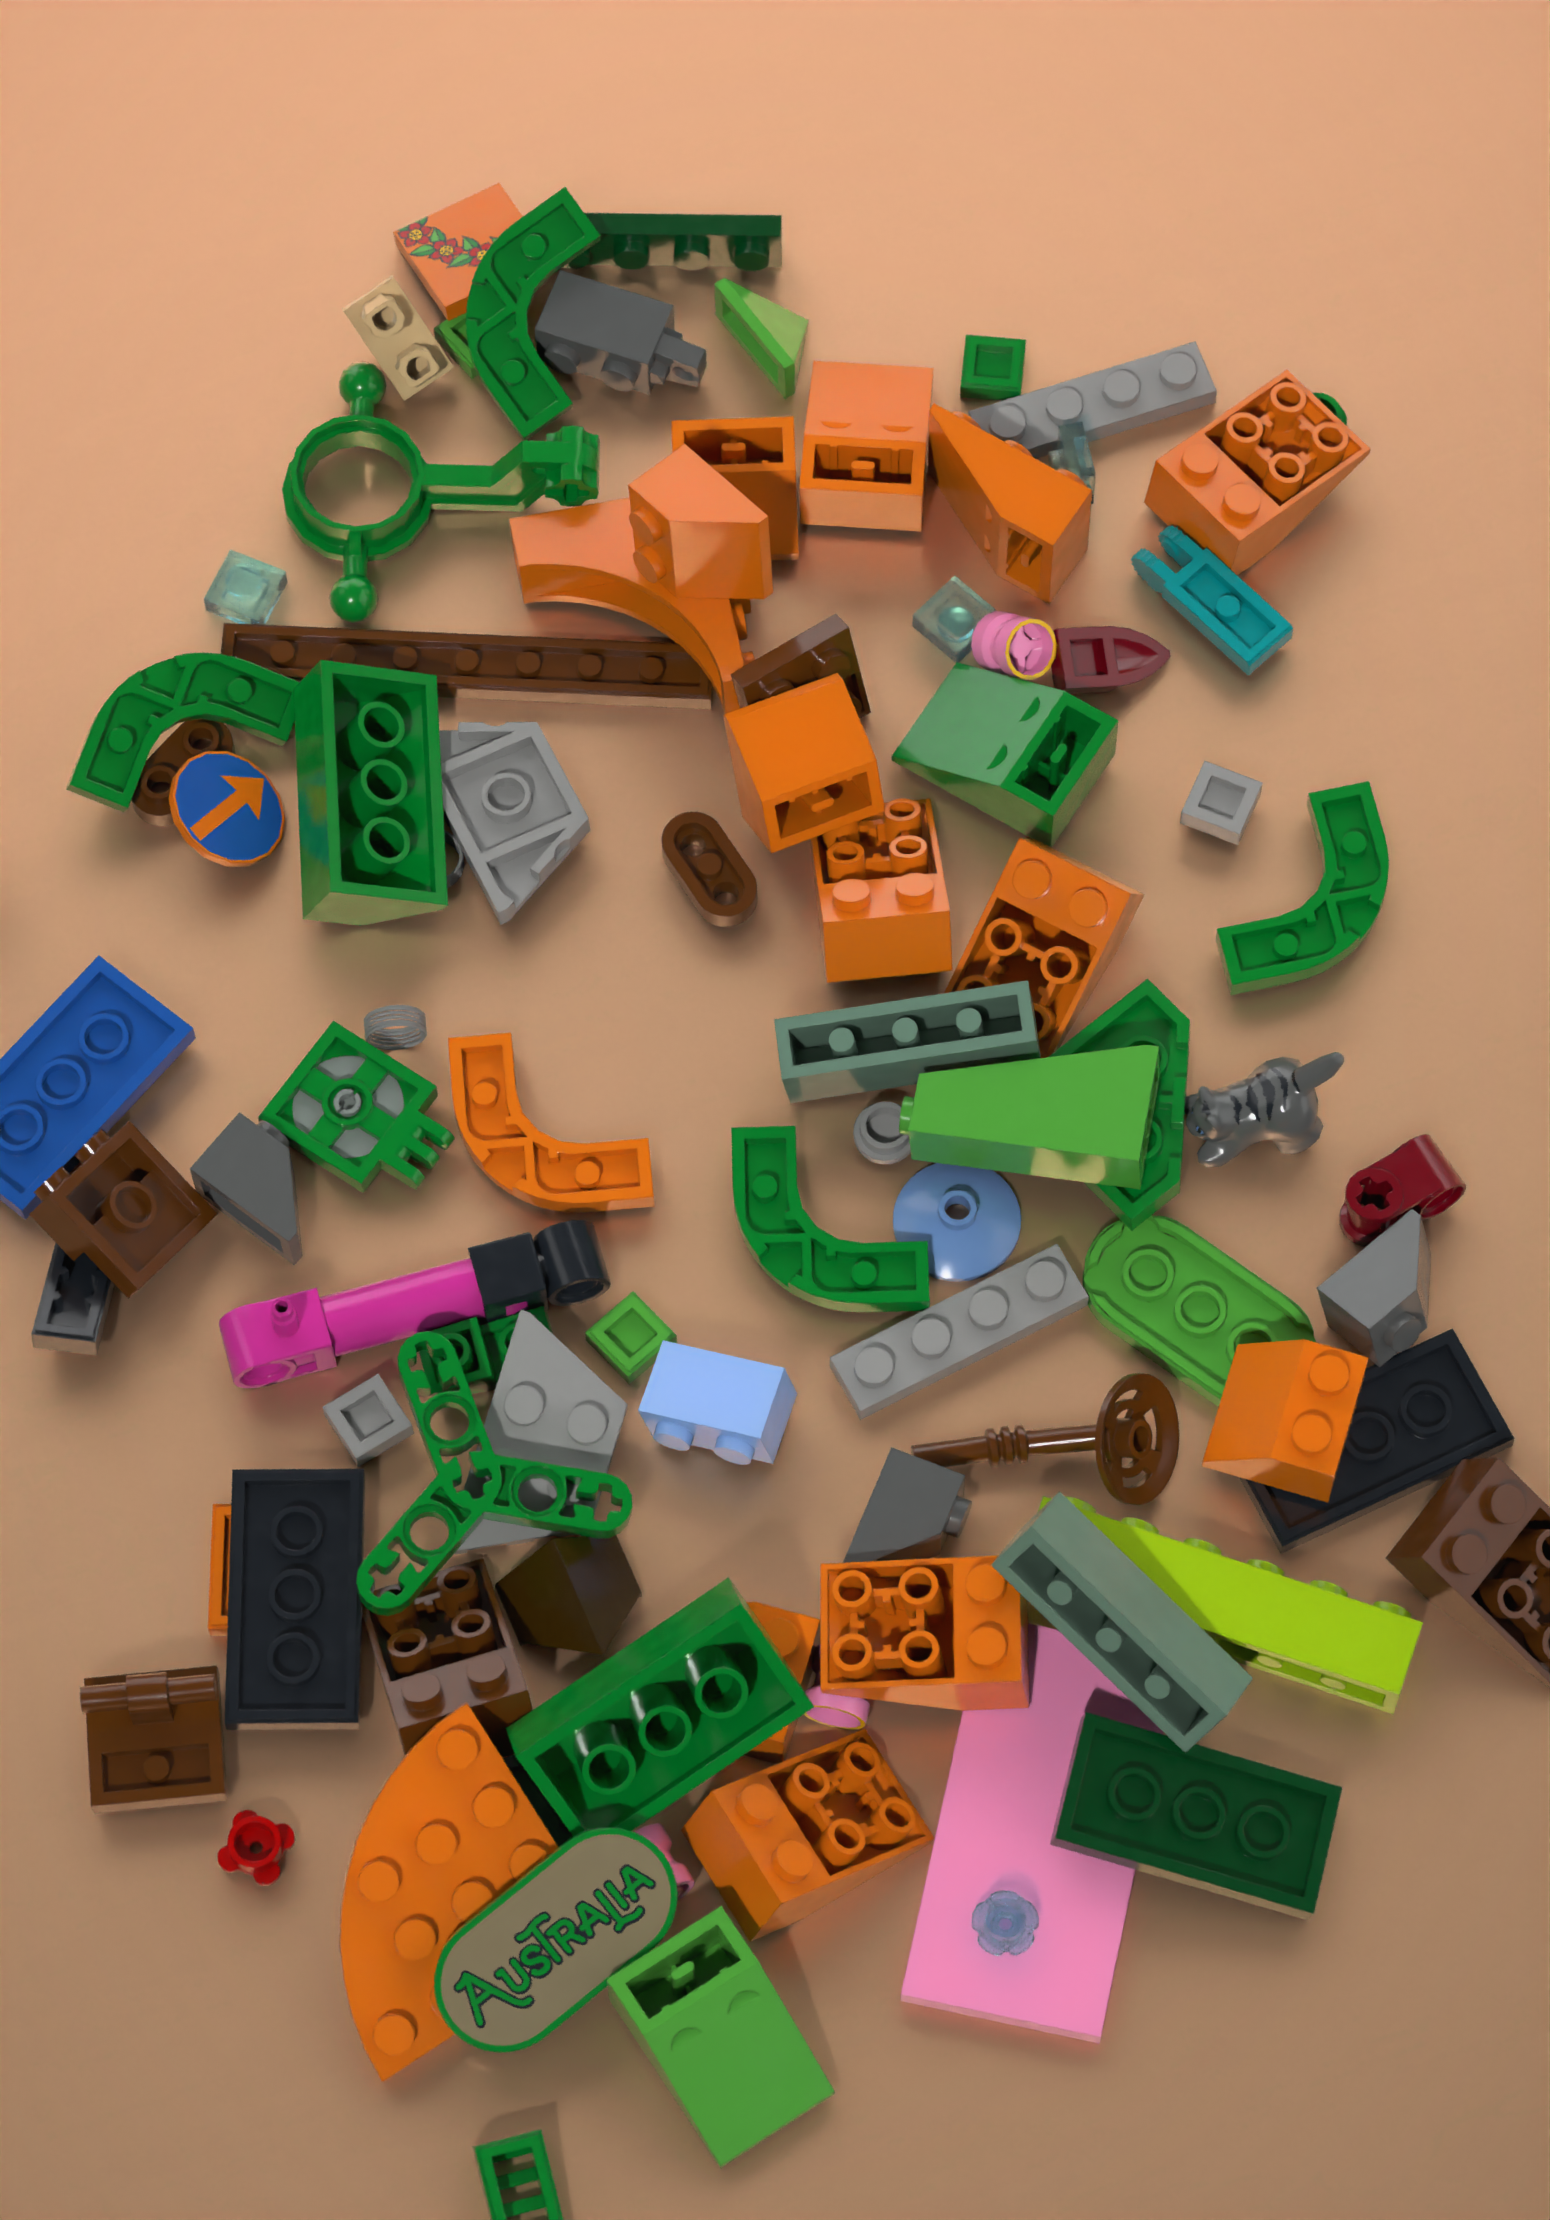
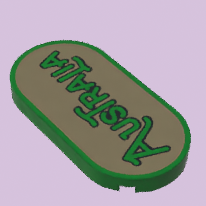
M617 1827L588 1829L565 1841L457 1929L444 1944L434 1974V1991L438 2009L449 2028L468 2044L491 2052L504 2053L522 2050L545 2038L607 1987L606 1979L650 1952L664 1938L675 1916L678 1895L675 1876L667 1858L656 1845L644 1836Z

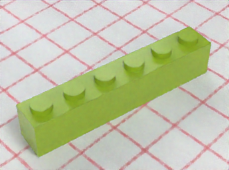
M1043 1496L1038 1512L1051 1498ZM1065 1496L1236 1662L1394 1715L1423 1622L1412 1619L1411 1613L1405 1608L1384 1601H1377L1370 1605L1349 1598L1348 1593L1343 1588L1333 1583L1313 1580L1310 1584L1284 1576L1285 1572L1270 1562L1250 1559L1247 1563L1221 1555L1222 1552L1218 1547L1204 1540L1187 1538L1183 1543L1159 1535V1530L1146 1521L1125 1517L1120 1522L1096 1514V1509L1083 1500Z

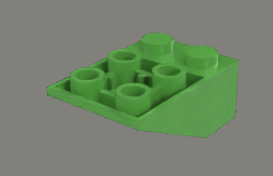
M722 1906L606 1979L610 2002L720 2168L835 2094L833 2087L758 1959Z

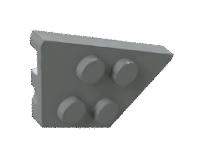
M458 722V730H439L444 818L457 839L500 925L512 919L589 833V818L537 722H507L500 726H490L484 722Z
M520 1309L484 1423V1428L494 1454L608 1473L628 1404L530 1312ZM470 1468L464 1490L471 1494L472 1499L480 1498L483 1496V1484L490 1481L488 1476L477 1478L472 1468ZM541 1478L526 1481L518 1492L521 1504L533 1512H542L549 1509L557 1497L554 1487L548 1481ZM567 1484V1501L561 1516L573 1518L574 1504L593 1508L595 1515L602 1491L598 1492V1497L595 1501H584L575 1499L578 1485ZM484 1519L454 1554L468 1553L467 1550L503 1544L510 1546L528 1543L538 1538L550 1536L563 1537L574 1534Z

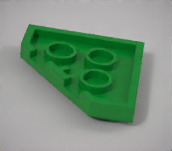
M1148 978L1049 1056L1140 1045L1159 1046L1160 1080L1141 1189L1083 1182L1131 1231L1179 1194L1181 1185L1190 1020Z

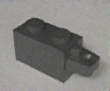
M560 270L535 327L537 354L550 368L565 374L577 372L600 379L607 386L618 391L627 392L635 390L650 395L655 383L664 384L666 380L698 387L707 367L706 349L683 341V335L675 331L674 308L672 304Z

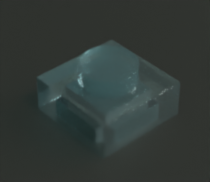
M1083 422L1061 425L1058 428L1057 450L1048 452L1049 466L1055 470L1065 469L1077 475L1085 483L1086 487L1092 489L1091 504H1093L1096 473Z
M230 549L204 597L206 611L239 624L265 625L288 583L286 571Z
M954 576L913 614L912 627L955 663H959L972 651V634L977 623L985 615L997 610L959 578Z

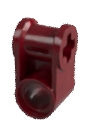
M1427 1134L1419 1135L1402 1144L1390 1155L1363 1170H1359L1349 1179L1345 1189V1202L1339 1214V1225L1343 1234L1351 1242L1360 1246H1368L1411 1209L1420 1214L1422 1220L1431 1219L1441 1214L1460 1199L1466 1190V1184L1431 1136Z

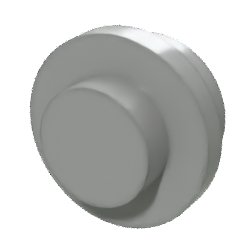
M886 1101L878 1102L868 1106L858 1115L854 1124V1142L858 1151L866 1159L878 1164H893L905 1159L911 1153L909 1135L899 1133L901 1105Z

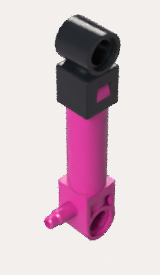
M586 1220L565 1221L547 1227L534 1236V1238H532L531 1233L527 1232L468 1248L469 1258L321 1297H319L317 1288L235 1308L226 1313L219 1320L218 1324L233 1383L237 1387L245 1389L270 1386L288 1379L337 1367L335 1357L406 1339L419 1332L432 1331L470 1318L477 1317L478 1320L485 1318L486 1323L518 1314L520 1309L528 1311L544 1306L547 1312L549 1310L548 1300L551 1304L557 1306H571L593 1300L603 1295L611 1285L595 1227L592 1222Z

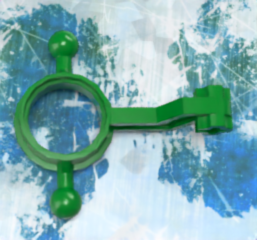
M362 361L348 366L343 371L338 384L343 400L350 405L349 416L333 418L309 432L296 448L294 458L288 465L282 487L287 521L300 540L326 558L343 561V575L334 583L329 599L333 611L342 620L354 623L364 621L372 615L378 602L377 590L374 584L367 579L368 562L387 559L411 546L428 525L431 510L523 512L544 494L546 498L555 499L560 505L569 507L582 506L587 500L597 499L599 495L600 439L598 435L586 432L584 427L562 426L558 432L547 433L546 441L523 440L493 466L427 464L422 458L421 452L405 431L386 419L373 417L374 406L382 400L387 385L385 377L379 368L372 363ZM359 446L381 450L399 461L411 481L408 499L396 514L379 523L351 526L333 522L316 511L306 497L305 485L308 474L322 458L339 449Z

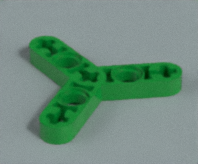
M430 1331L419 1332L407 1338L400 1347L398 1355L399 1378L436 1477L364 1559L358 1569L357 1592L360 1601L368 1610L377 1615L391 1616L401 1613L410 1606L484 1519L591 1538L613 1537L628 1525L632 1513V1495L628 1486L620 1478L607 1473L495 1455L457 1353L451 1342L441 1334ZM427 1349L432 1358H439L441 1356L444 1358V1361L438 1364V1379L442 1390L445 1391L454 1384L458 1391L440 1392L425 1403H421L419 1397L431 1396V1387L423 1370L412 1372L410 1367L417 1364V1352ZM443 1408H456L466 1415L469 1422L468 1430L460 1438L455 1440L441 1439L431 1429L432 1417ZM477 1444L480 1451L469 1452L471 1468L477 1478L488 1476L490 1481L483 1484V1496L472 1499L471 1494L467 1490L457 1492L454 1488L462 1483V1471L457 1457L452 1458L448 1463H444L441 1456L460 1455ZM541 1478L548 1481L554 1487L557 1497L549 1509L542 1512H533L521 1504L518 1492L520 1487L528 1480ZM567 1484L578 1485L575 1499L584 1501H595L599 1491H607L611 1493V1503L615 1506H620L621 1511H610L606 1521H598L594 1519L593 1508L574 1504L573 1518L561 1516L567 1501ZM436 1517L442 1520L449 1531L445 1544L434 1550H423L417 1547L411 1539L410 1530L419 1519ZM396 1544H399L410 1560L425 1567L421 1572L417 1573L413 1565L409 1563L398 1577V1586L402 1592L396 1596L392 1592L386 1591L380 1597H377L373 1594L375 1580L371 1574L377 1570L381 1574L387 1575L400 1562V1554L391 1549Z

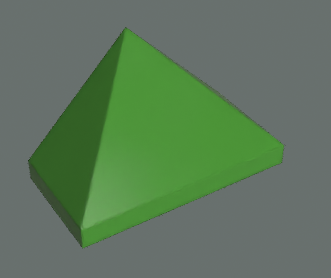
M726 278L714 284L716 316L784 399L795 394L809 320Z

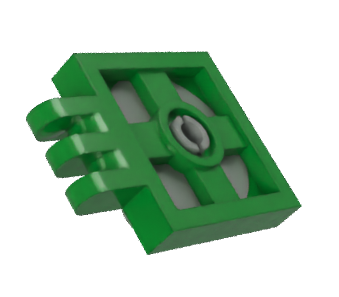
M335 1021L329 1025L258 1116L259 1122L264 1120L276 1127L287 1138L290 1147L362 1193L366 1191L382 1169L409 1187L417 1189L425 1179V1176L416 1167L408 1163V1159L411 1158L425 1168L432 1169L440 1157L422 1141L427 1139L439 1148L447 1150L455 1140L450 1131L424 1115L438 1097L437 1087Z

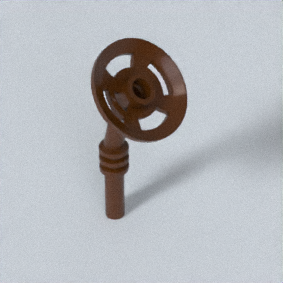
M1133 1373L1121 1378L1110 1389L1101 1406L1097 1424L1025 1430L1023 1425L1019 1424L1015 1425L1013 1432L1009 1430L1008 1426L1000 1427L999 1434H996L994 1429L990 1428L986 1429L984 1436L912 1445L911 1455L943 1467L987 1461L991 1467H998L1000 1460H1003L1005 1465H1013L1014 1458L1016 1457L1020 1463H1027L1028 1457L1032 1455L1095 1450L1098 1471L1108 1492L1122 1503L1143 1505L1155 1499L1170 1480L1179 1449V1421L1175 1403L1167 1387L1155 1376ZM1130 1390L1137 1391L1133 1399L1117 1401L1125 1392ZM1151 1408L1156 1424L1155 1450L1151 1449L1152 1431L1144 1417ZM1128 1409L1124 1418H1117L1122 1411ZM1122 1458H1133L1127 1466L1122 1467ZM1142 1471L1146 1473L1137 1484L1131 1487L1123 1486V1478L1135 1477Z

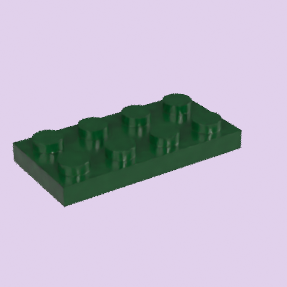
M1085 1712L1080 1719L1050 1845L1308 1920L1315 1912L1342 1787L1197 1744L1185 1753L1166 1735Z

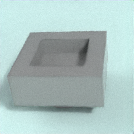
M1204 761L1181 812L1180 823L1238 845L1261 795L1263 783Z
M379 1374L323 1406L326 1419L358 1467L414 1434L412 1424Z

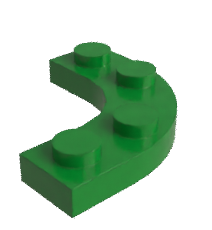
M566 187L513 223L492 243L475 271L467 301L466 335L473 365L487 392L522 440H528L573 408V402L537 354L528 334L527 323L529 307L535 292L556 271L600 241L601 235Z
M187 653L153 664L126 679L103 704L87 733L66 789L125 812L131 802L148 754L159 736L177 723L201 718L226 723L283 746L288 740L295 721L294 688L300 682L252 662L217 653Z
M1369 781L1308 793L1307 807L1322 857L1323 878L1317 892L1304 905L1278 917L1217 929L1216 943L1230 995L1294 983L1321 974L1348 957L1371 931L1383 904L1388 882L1389 859L1384 831Z
M796 1127L731 1128L732 1183L738 1227L752 1257L772 1280L800 1299L832 1310L863 1313L923 1311L930 1307L928 1241L860 1243L837 1239L818 1228L802 1208L797 1188Z

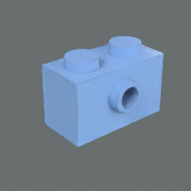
M663 1340L638 1411L654 1440L668 1448L687 1451L693 1445L713 1450L720 1458L735 1464L748 1465L752 1459L773 1464L797 1392L784 1367Z

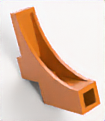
M629 497L509 519L514 560L524 604L553 601L583 603L608 608L647 623L679 644L699 664L711 681L720 699L724 714L740 709L730 674L755 660L753 651L742 653L739 643L740 640L747 639L744 614L752 613L751 599L676 598L658 581L656 583L648 581L639 572L633 560L635 548L633 529L629 522V514L631 513Z

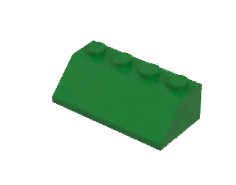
M320 660L294 688L303 919L364 926L444 910L448 906L437 675Z
M728 1577L511 1724L506 1730L516 1758L574 1836L582 1831L595 1828L617 1827L629 1831L634 1830L811 1710L814 1705L763 1625Z

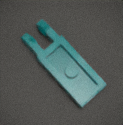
M1169 525L1158 536L1165 552L1170 557H1173L1175 562L1182 567L1177 573L1173 572L1155 554H1152L1150 550L1147 551L1145 548L1132 556L1131 564L1142 580H1145L1155 592L1162 593V597L1248 676L1292 639L1293 627L1285 618L1208 548L1202 550L1177 527Z

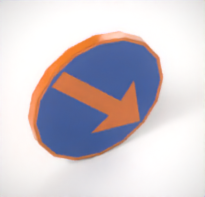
M205 751L188 759L172 778L168 800L173 822L185 842L204 858L226 867H248L267 858L282 839L285 815L281 797L269 777L250 760L228 751Z

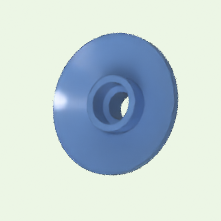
M941 1163L932 1164L917 1172L908 1180L897 1197L893 1211V1231L896 1242L928 1241L929 1276L950 1282L975 1280L998 1269L1014 1251L1021 1230V1212L1013 1190L1000 1175L993 1170ZM959 1204L965 1206L969 1210V1214L963 1219L956 1220L950 1218L945 1211L949 1206Z

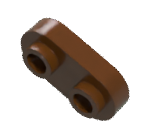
M202 718L186 721L146 760L131 799L135 812L142 820L156 826L174 824L168 800L170 788L163 793H154L150 789L158 782H167L171 785L172 778L188 759L205 751H228L235 754L231 732L224 723ZM199 739H209L212 741V744L203 750H197L192 747L193 743Z
M685 812L671 819L662 833L663 859L699 914L707 922L720 927H732L746 921L753 914L757 905V882L752 871L719 823L711 816L701 812ZM689 845H698L704 849L703 853L694 857L683 853V850ZM722 893H731L737 897L733 903L728 905L720 904L715 900Z

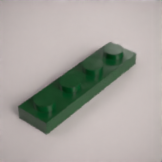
M585 213L601 235L600 241L563 266V268L578 269L586 265H617L629 270L641 269L645 266H677L684 270H700L705 267H737L745 271H759L766 267L782 268V215Z

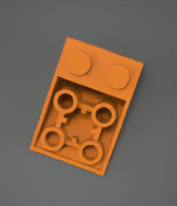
M813 361L799 486L800 524L922 532L928 453L929 409L931 408L934 368Z
M1285 370L1155 461L1144 503L1168 526L1173 525L1177 527L1202 550L1208 548L1238 576L1269 554L1369 455L1371 449L1293 374Z
M934 403L929 409V474L996 575L1050 604L1088 550L1092 489L1086 487L1085 483L1074 473L1065 469L1055 470L1035 459L1030 451L1018 442L1012 440L1002 441L982 430L979 424L967 414L959 411L951 413Z
M900 798L884 803V812L810 839L820 938L827 983L953 971L950 908L930 798L918 800Z
M1019 838L944 993L1028 980L1034 1005L1041 1058L1049 1057L1060 1048L1116 954L1145 894L1035 839Z
M999 1555L820 1564L821 1693L961 1711L1029 1708L1028 1601L991 1566Z
M866 1729L712 1790L681 1829L750 1942L806 1918L931 1844L935 1839Z

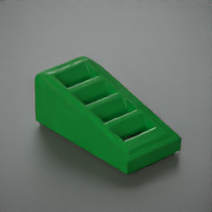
M541 2129L472 2146L491 2220H507L506 2218L542 2208H545L547 2220H563ZM531 2154L534 2167L500 2176L495 2175L493 2163ZM538 2181L541 2194L502 2203L500 2190Z

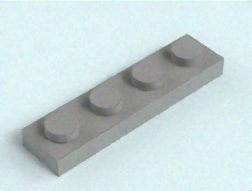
M1194 341L968 411V416L973 418L982 430L1000 440H1012L1023 445L1036 459L1214 404L1216 402L1217 390L1199 348Z
M1055 1244L831 1356L830 1368L859 1419L862 1420L1088 1306L1089 1296L1059 1245Z

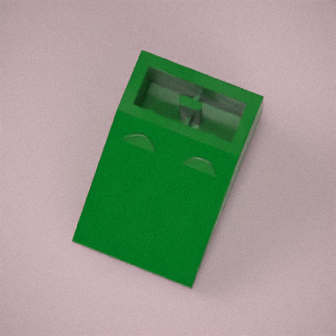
M956 662L893 753L891 760L1024 835L1052 848L1114 757L1118 720L1064 690Z

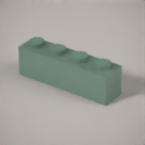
M1028 980L774 1019L781 1077L790 1103L917 1084L920 1073L1041 1058L1035 1011Z
M1060 1491L1017 1532L991 1564L1000 1575L1185 1753L1228 1715L1253 1679Z

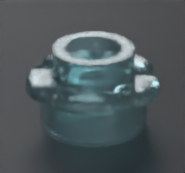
M1002 1890L992 1893L984 1902H980L976 1906L972 1914V1928L979 1934L977 1938L978 1944L986 1952L995 1956H1001L1004 1952H1009V1954L1015 1956L1027 1951L1034 1942L1033 1931L1039 1926L1038 1913L1033 1904L1013 1891ZM1009 1919L1012 1923L1011 1928L1008 1930L1001 1929L999 1927L1000 1920Z

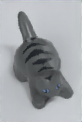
M1334 1052L1321 1056L1305 1065H1302L1297 1059L1288 1057L1268 1060L1257 1067L1247 1079L1234 1082L1216 1090H1210L1208 1087L1201 1086L1198 1093L1187 1096L1185 1105L1186 1125L1192 1135L1206 1140L1197 1152L1198 1162L1207 1168L1221 1167L1249 1146L1263 1140H1272L1278 1150L1284 1154H1297L1307 1150L1319 1139L1323 1129V1124L1317 1116L1318 1098L1315 1088L1337 1073L1344 1063V1056L1339 1052Z

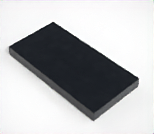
M1452 1328L1394 1355L1381 1367L1374 1364L1366 1368L1362 1388L1328 1503L1244 1478H1240L1280 1554L1449 1476L1461 1460L1488 1458L1512 1447L1515 1438Z
M232 1469L225 1693L226 1730L360 1729L363 1603L359 1599L356 1581L358 1569L364 1561V1469Z

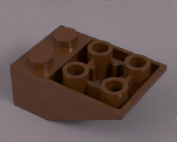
M1499 1457L1461 1460L1386 1556V1559L1432 1604L1550 1688V1507Z
M483 1558L439 1571L410 1606L401 1613L391 1616L377 1615L363 1605L362 1615L404 1755L437 1722L464 1702L468 1703L501 1757L515 1754L506 1728L531 1712L533 1708ZM397 1583L374 1590L373 1594L380 1597L383 1593L389 1591L397 1596L402 1591Z

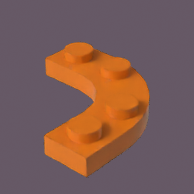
M511 1032L448 1038L452 1098L459 1133L474 1162L497 1186L524 1202L561 1212H599L655 1207L648 1138L595 1143L559 1141L537 1130L522 1112L516 1091Z

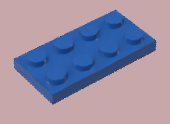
M99 955L0 1059V1201L24 1220L42 1202L34 1194V1191L61 1166L70 1173L80 1163L74 1155L101 1129L108 1133L196 1039L193 1027Z

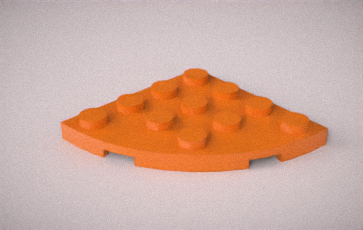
M464 1702L437 1722L410 1748L402 1758L403 1760L389 1776L367 1812L356 1837L345 1874L339 1928V1949L343 1981L350 2013L363 2048L382 2082L455 2035L444 2021L438 2009L434 1991L436 1965L441 1949L446 1941L463 1924L558 1848L467 1702Z

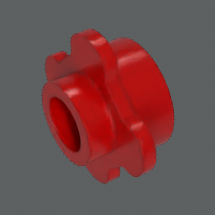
M252 1810L239 1812L232 1820L233 1827L229 1832L227 1845L218 1851V1863L221 1869L227 1873L240 1871L253 1876L258 1885L270 1886L280 1878L279 1864L284 1852L291 1849L295 1844L294 1832L288 1824L279 1823L275 1825L271 1820L258 1816ZM253 1843L262 1844L263 1849L260 1853L254 1854L250 1851Z

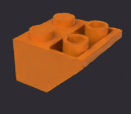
M794 416L671 420L672 453L686 444L768 515L771 561L799 560Z
M838 673L723 715L742 818L771 853L885 811L877 759L843 678Z

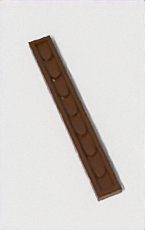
M224 623L221 654L252 662L298 682H301L320 660L437 675L438 697L710 710L712 707L713 685L699 664L677 643Z

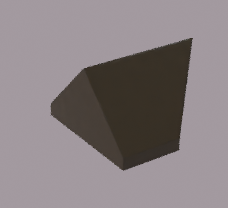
M617 1535L610 1538H552L495 1584L497 1594L520 1646L534 1644L604 1655L639 1597H642V1592Z

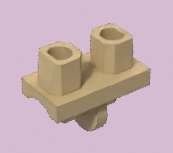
M393 275L382 281L367 294L342 308L404 401L454 368Z

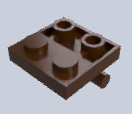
M837 614L832 615L730 674L740 708L838 673L843 678L859 719L871 712L849 627Z
M217 1665L84 1678V1687H80V1702L82 1713H86L90 1799L94 1814L228 1801L220 1674Z

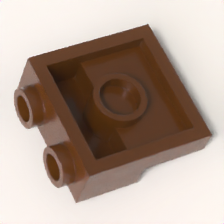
M128 1121L111 1138L101 1129L74 1155L82 1163L77 1170L70 1175L61 1166L36 1189L34 1194L42 1202L29 1215L73 1261L84 1252L129 1299L218 1213L140 1131Z

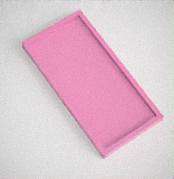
M1028 1623L1029 1708L962 1711L900 2001L1100 2044L1135 1869L1050 1845L1080 1719L1085 1712L1163 1734V1731L1057 1629Z

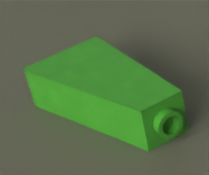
M1140 1045L920 1073L915 1097L904 1096L900 1113L899 1133L909 1135L912 1160L1141 1189L1160 1080L1159 1046Z

